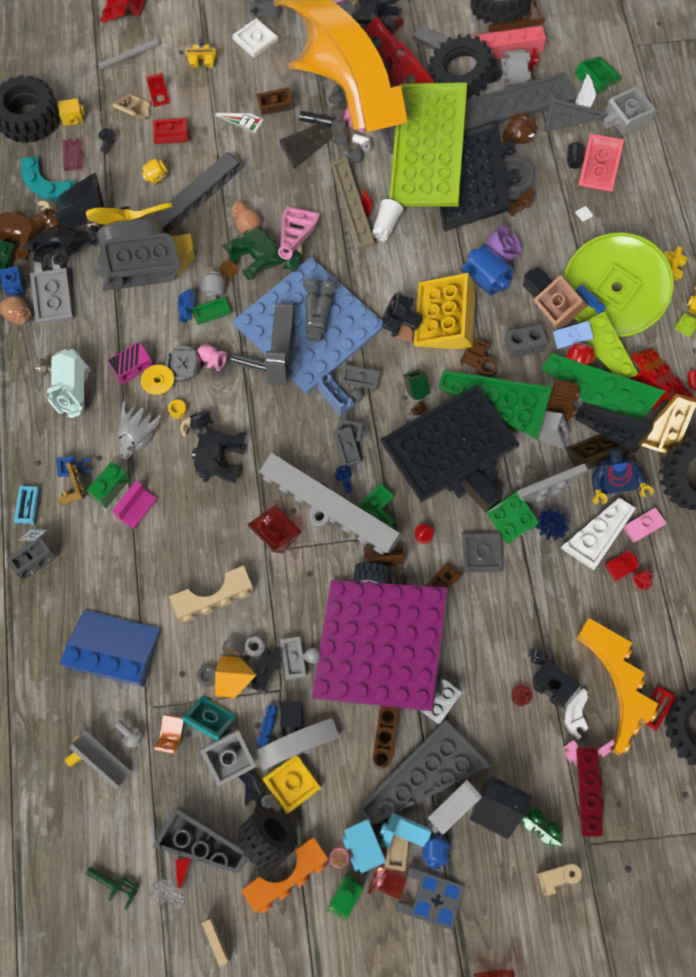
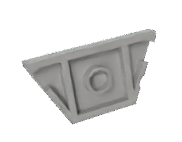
M585 464L579 465L517 491L520 499L529 504L534 502L537 504L542 503L551 495L556 497L564 493V490L585 474L588 469Z

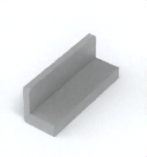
M86 730L69 746L70 749L116 790L131 773L123 763Z

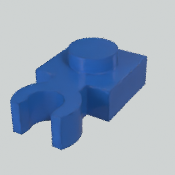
M188 289L178 295L177 311L180 312L178 321L184 324L186 319L192 320L191 309L195 305V291Z
M76 456L56 458L58 477L70 476L66 462H72V465L76 464L77 469L84 473L91 472V469L83 468L84 462H90L89 458H83L80 462H77Z

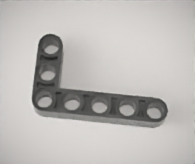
M275 303L271 351H266L268 385L287 386L294 304Z

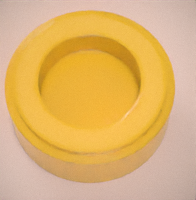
M176 399L169 403L168 412L172 418L180 419L186 415L187 406L184 401Z

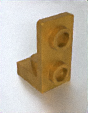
M66 462V466L75 493L72 490L61 493L62 497L57 498L59 506L83 499V494L86 493L83 484L78 482L77 476L79 472L76 464L72 465V462Z

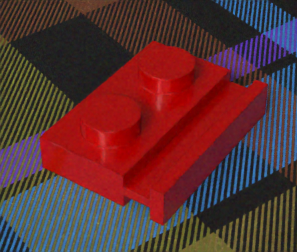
M187 119L153 120L154 144L188 142Z

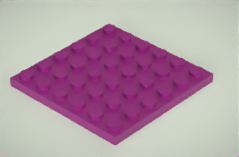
M331 580L319 649L321 657L317 662L312 698L433 712L448 589Z

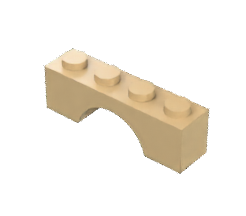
M243 565L226 572L223 586L217 593L211 596H197L186 589L169 596L179 622L188 623L193 621L195 616L200 614L207 615L213 612L214 608L219 606L226 607L232 604V601L235 599H245L254 590Z

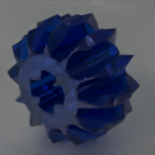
M549 508L547 512L542 511L541 516L537 518L539 524H537L536 529L541 530L540 536L547 535L546 540L552 537L554 541H557L558 537L563 538L565 532L569 531L567 525L570 521L564 519L566 513L559 514V509H556L554 512L552 508Z

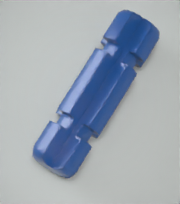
M580 285L576 289L583 300L592 309L595 308L594 311L597 314L606 310V306L602 302L599 303L600 300L590 291H587L584 285Z
M268 705L266 707V716H264L260 730L261 736L258 737L257 744L264 747L269 744V736H271L275 722L274 716L276 717L278 711L275 706Z

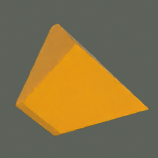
M219 657L215 671V697L236 698L256 676L240 657Z

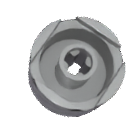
M525 49L503 51L505 58H502V77L506 78L507 81L504 82V85H520L530 80L531 73L528 70L530 53L526 52Z

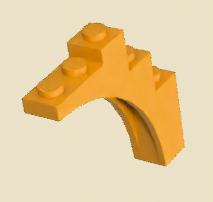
M588 618L576 639L587 646L601 660L615 685L619 701L620 721L615 744L611 752L619 756L623 752L627 753L632 744L629 741L632 734L636 735L641 727L639 722L643 724L649 721L653 722L658 714L656 710L658 703L636 691H640L644 685L645 680L642 678L645 673L624 661H627L632 653V650L629 649L632 642Z

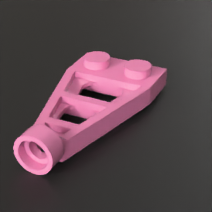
M286 206L282 215L281 246L278 250L281 258L290 259L294 250L316 229L320 213ZM290 224H291V225H294V224H295V225L304 226V228H303V229L293 228V227H290ZM287 234L297 236V239L289 238Z

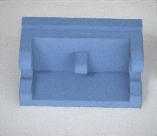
M328 374V378L325 381L322 378L317 381L318 391L335 411L342 416L353 408L355 404L333 380L331 374Z

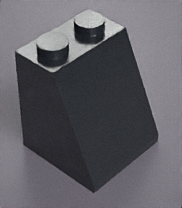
M92 173L59 195L58 203H56V218L58 222H61L63 228L94 223L87 219L86 211L93 208H104V201L96 173Z
M492 776L485 781L480 793L482 798L476 802L469 820L509 839L524 818L533 796Z

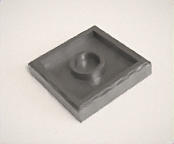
M462 533L463 573L503 572L501 533Z

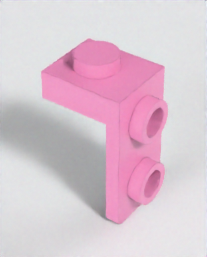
M573 740L563 748L565 749L564 754L571 763L574 762L577 767L576 749L579 747ZM611 740L599 748L598 755L600 754L604 757L612 751L611 746L615 742Z

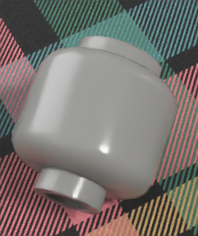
M209 271L208 274L203 276L201 291L206 294L207 298L217 299V296L224 294L226 279L219 272Z

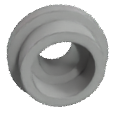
M252 636L247 639L245 650L250 656L257 657L264 652L265 643L262 638ZM253 644L259 645L257 650H253L251 647Z

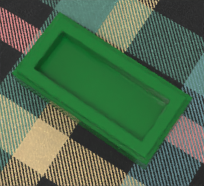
M226 297L192 308L197 325L232 314Z

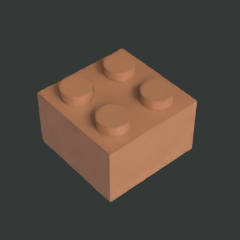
M561 275L533 299L558 329H563L589 306Z

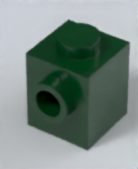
M421 369L403 374L407 393L413 400H421L426 395L431 394L426 373Z

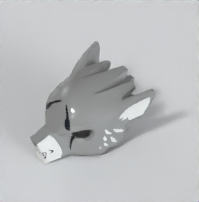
M123 401L121 421L118 428V437L122 444L119 452L121 458L128 460L135 451L141 450L149 444L153 431L161 420V415L153 420L150 413L146 416L147 410L144 408L135 413L134 407L128 412L127 402Z

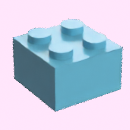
M369 820L344 830L345 835L342 836V841L346 850L351 849L354 857H351L350 860L355 871L359 870L361 874L386 862Z

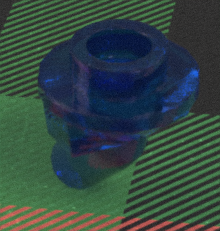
M343 465L336 468V472L333 474L337 481L342 480L346 493L351 492L352 487L349 479L352 476L351 467Z

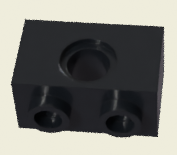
M549 660L532 677L533 688L540 694H546L552 704L556 707L561 706L563 709L570 704L581 688L578 682ZM555 682L560 685V688L552 689L549 685Z

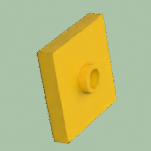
M298 755L288 759L263 778V781L287 815L321 790L320 785Z

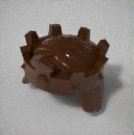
M522 112L518 116L514 113L511 114L510 120L506 121V129L502 133V141L505 143L513 141L514 145L516 143L525 144L531 142L538 130V126L535 125L536 118L534 116L532 118L527 117L526 112Z

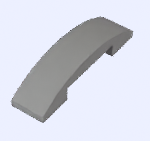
M333 718L284 736L258 749L256 754L262 770L265 771L315 747L335 741L340 736Z

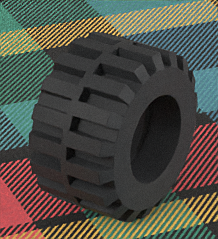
M267 807L258 808L238 830L239 836L237 839L240 842V850L244 852L243 855L250 859L249 862L255 863L259 868L264 867L265 870L275 869L296 849L298 841L295 837L297 833L293 829L292 822H289V818L286 815H282V812L279 810L276 811L272 807L269 809Z

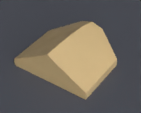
M131 93L113 103V107L141 119H148L150 117V102Z

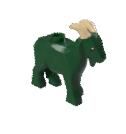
M261 229L244 231L243 237L233 239L222 245L227 253L231 255L228 258L234 266L237 265L242 255L251 254L256 260L242 271L248 281L253 280L259 271L273 268L284 262L286 264L283 266V269H290L292 272H295L301 263L303 255L302 245L300 244L294 250L290 259L281 258L278 254L280 247L276 245L274 237L272 235L268 236Z

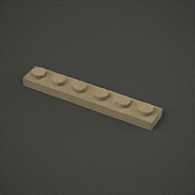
M347 157L331 162L358 251L372 247L375 243Z

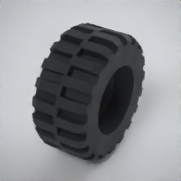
M19 75L17 78L11 77L8 81L4 80L1 82L0 132L6 138H11L12 141H20L21 143H27V141L33 143L37 139H44L45 135H50L52 128L55 129L60 115L56 99L49 85L39 78L34 79L33 76L28 75L27 77ZM36 105L33 110L27 113H14L22 106Z

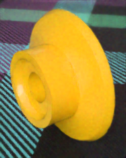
M164 365L150 366L141 376V385L150 394H163L174 383L173 372Z

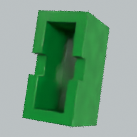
M111 461L86 491L94 501L106 509L115 499V495L130 481V478L125 470Z

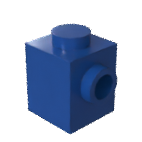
M19 267L0 269L2 289L6 296L25 294L23 275Z

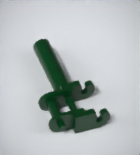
M89 867L86 871L87 876L113 890L109 896V901L113 900V896L117 891L128 895L129 900L124 907L125 910H128L129 905L136 896L135 890L139 889L138 881L133 883L125 875L120 878L121 882L118 884L117 881L92 867ZM124 883L132 887L131 892L122 888Z

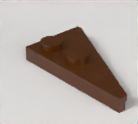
M533 0L528 14L523 15L521 20L515 19L513 24L505 22L503 26L501 23H496V26L491 23L488 25V31L493 32L544 23L545 16L539 0Z

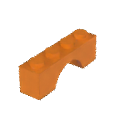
M314 837L296 850V868L288 879L272 883L262 877H258L241 890L255 914L259 911L264 914L273 907L271 902L279 897L281 901L291 894L289 890L296 884L298 887L302 886L310 880L308 878L310 873L315 871L318 874L327 867L325 862L328 861V858Z

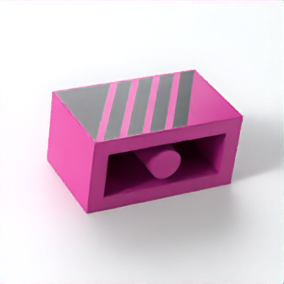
M140 342L130 345L126 350L114 354L107 360L121 385L142 374L148 367L153 366L151 358Z

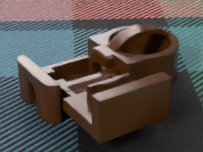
M475 338L473 346L470 348L471 352H469V349H466L464 357H461V366L465 363L477 368V373L484 377H493L498 371L497 361L484 354L485 350H490V344ZM492 363L496 368L492 370L485 367L484 364Z

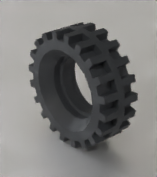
M470 0V10H472L473 16L476 15L477 20L483 19L485 24L492 22V25L495 26L496 23H501L502 26L505 25V22L513 24L515 19L521 20L523 15H527L528 10L531 8V0Z
M459 34L456 39L449 37L448 42H441L440 49L435 48L433 51L434 56H430L431 64H429L431 78L434 80L433 83H467V99H470V96L474 94L476 97L479 96L481 89L484 91L487 89L486 83L491 84L492 82L491 75H494V64L491 49L489 46L487 47L485 40L480 42L478 36H475L474 39L471 38V34H467L466 37H461V34ZM469 56L476 60L475 67L464 75H450L446 71L448 64L458 57Z
M696 437L683 438L682 442H675L673 444L675 446L674 449L666 451L669 455L668 458H662L661 463L665 465L664 469H659V474H663L664 478L660 480V485L666 486L663 493L671 496L670 501L672 503H677L678 507L696 510V491L690 487L687 481L689 464L696 458Z
M696 688L674 700L673 706L667 712L669 717L665 720V725L668 726V732H665V734L672 741V744H670L671 749L676 748L679 752L677 756L680 759L685 758L688 760L687 764L691 766L696 765V742L689 733L688 722L690 716L696 711Z

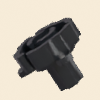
M399 291L392 296L382 318L385 321H382L381 324L382 328L392 332L391 336L394 338L397 337L402 324L417 330L423 319L421 314L410 310L414 299H409L408 295Z

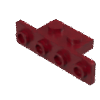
M577 748L576 762L581 836L602 837L604 835L602 819L604 802L600 790L602 788V777L599 775L598 749Z

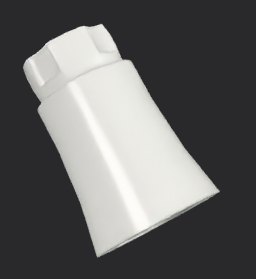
M390 199L381 201L379 213L372 231V236L378 241L385 242V240H388L397 220L403 213L404 209L398 202Z

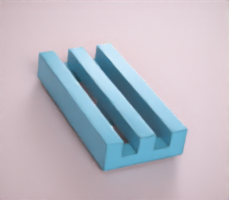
M19 486L14 517L15 524L30 523L35 525L40 494L39 486ZM27 490L24 515L21 518L24 492ZM32 491H34V492H33L32 505H31L30 519H29L28 516H29V509H30V503H31V496H32Z

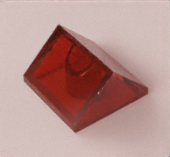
M276 505L247 525L274 553L283 554L302 533Z

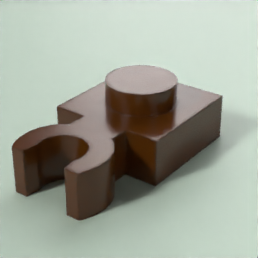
M529 188L518 197L516 202L510 205L511 211L507 213L513 217L519 211L521 212L525 208L528 209L534 202L535 191Z

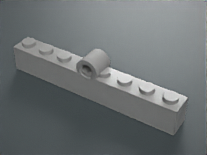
M273 453L269 455L259 471L264 475L262 479L271 485L275 482L280 485L278 489L288 494L290 491L295 495L293 499L301 504H304V502L310 504V521L320 528H326L331 523L335 525L338 522L343 525L341 527L342 530L350 535L352 532L359 535L357 538L359 541L366 545L368 542L375 545L373 549L382 555L385 552L390 555L402 537V534ZM324 514L323 520L319 521V515Z

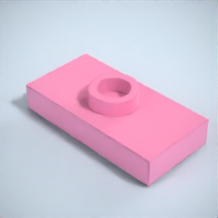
M654 508L624 525L623 529L631 541L636 543L667 523L658 510Z

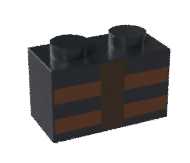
M480 470L464 478L463 483H461L466 492L485 513L497 505L503 496V493Z

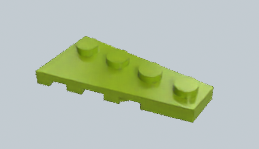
M605 311L584 321L590 322L594 340L583 343L595 349L597 359L605 365L610 373L633 379L638 372Z

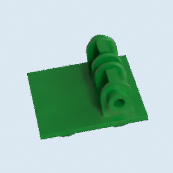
M517 492L486 512L499 533H501L506 544H509L528 530L535 529L539 523L527 503L519 498Z
M529 806L524 818L521 820V825L529 831L534 827L533 834L540 830L537 837H541V840L549 846L555 847L558 844L561 847L563 840L562 828L556 822H550L544 818V814L539 809Z

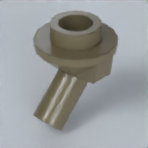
M40 358L39 362H36V372L41 377L48 371L51 373L52 365L48 364L43 358Z

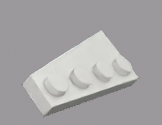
M618 498L598 517L593 519L585 528L566 542L561 549L594 570L636 508Z

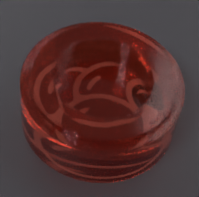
M524 685L516 686L511 692V700L516 706L524 707L532 699L530 689Z

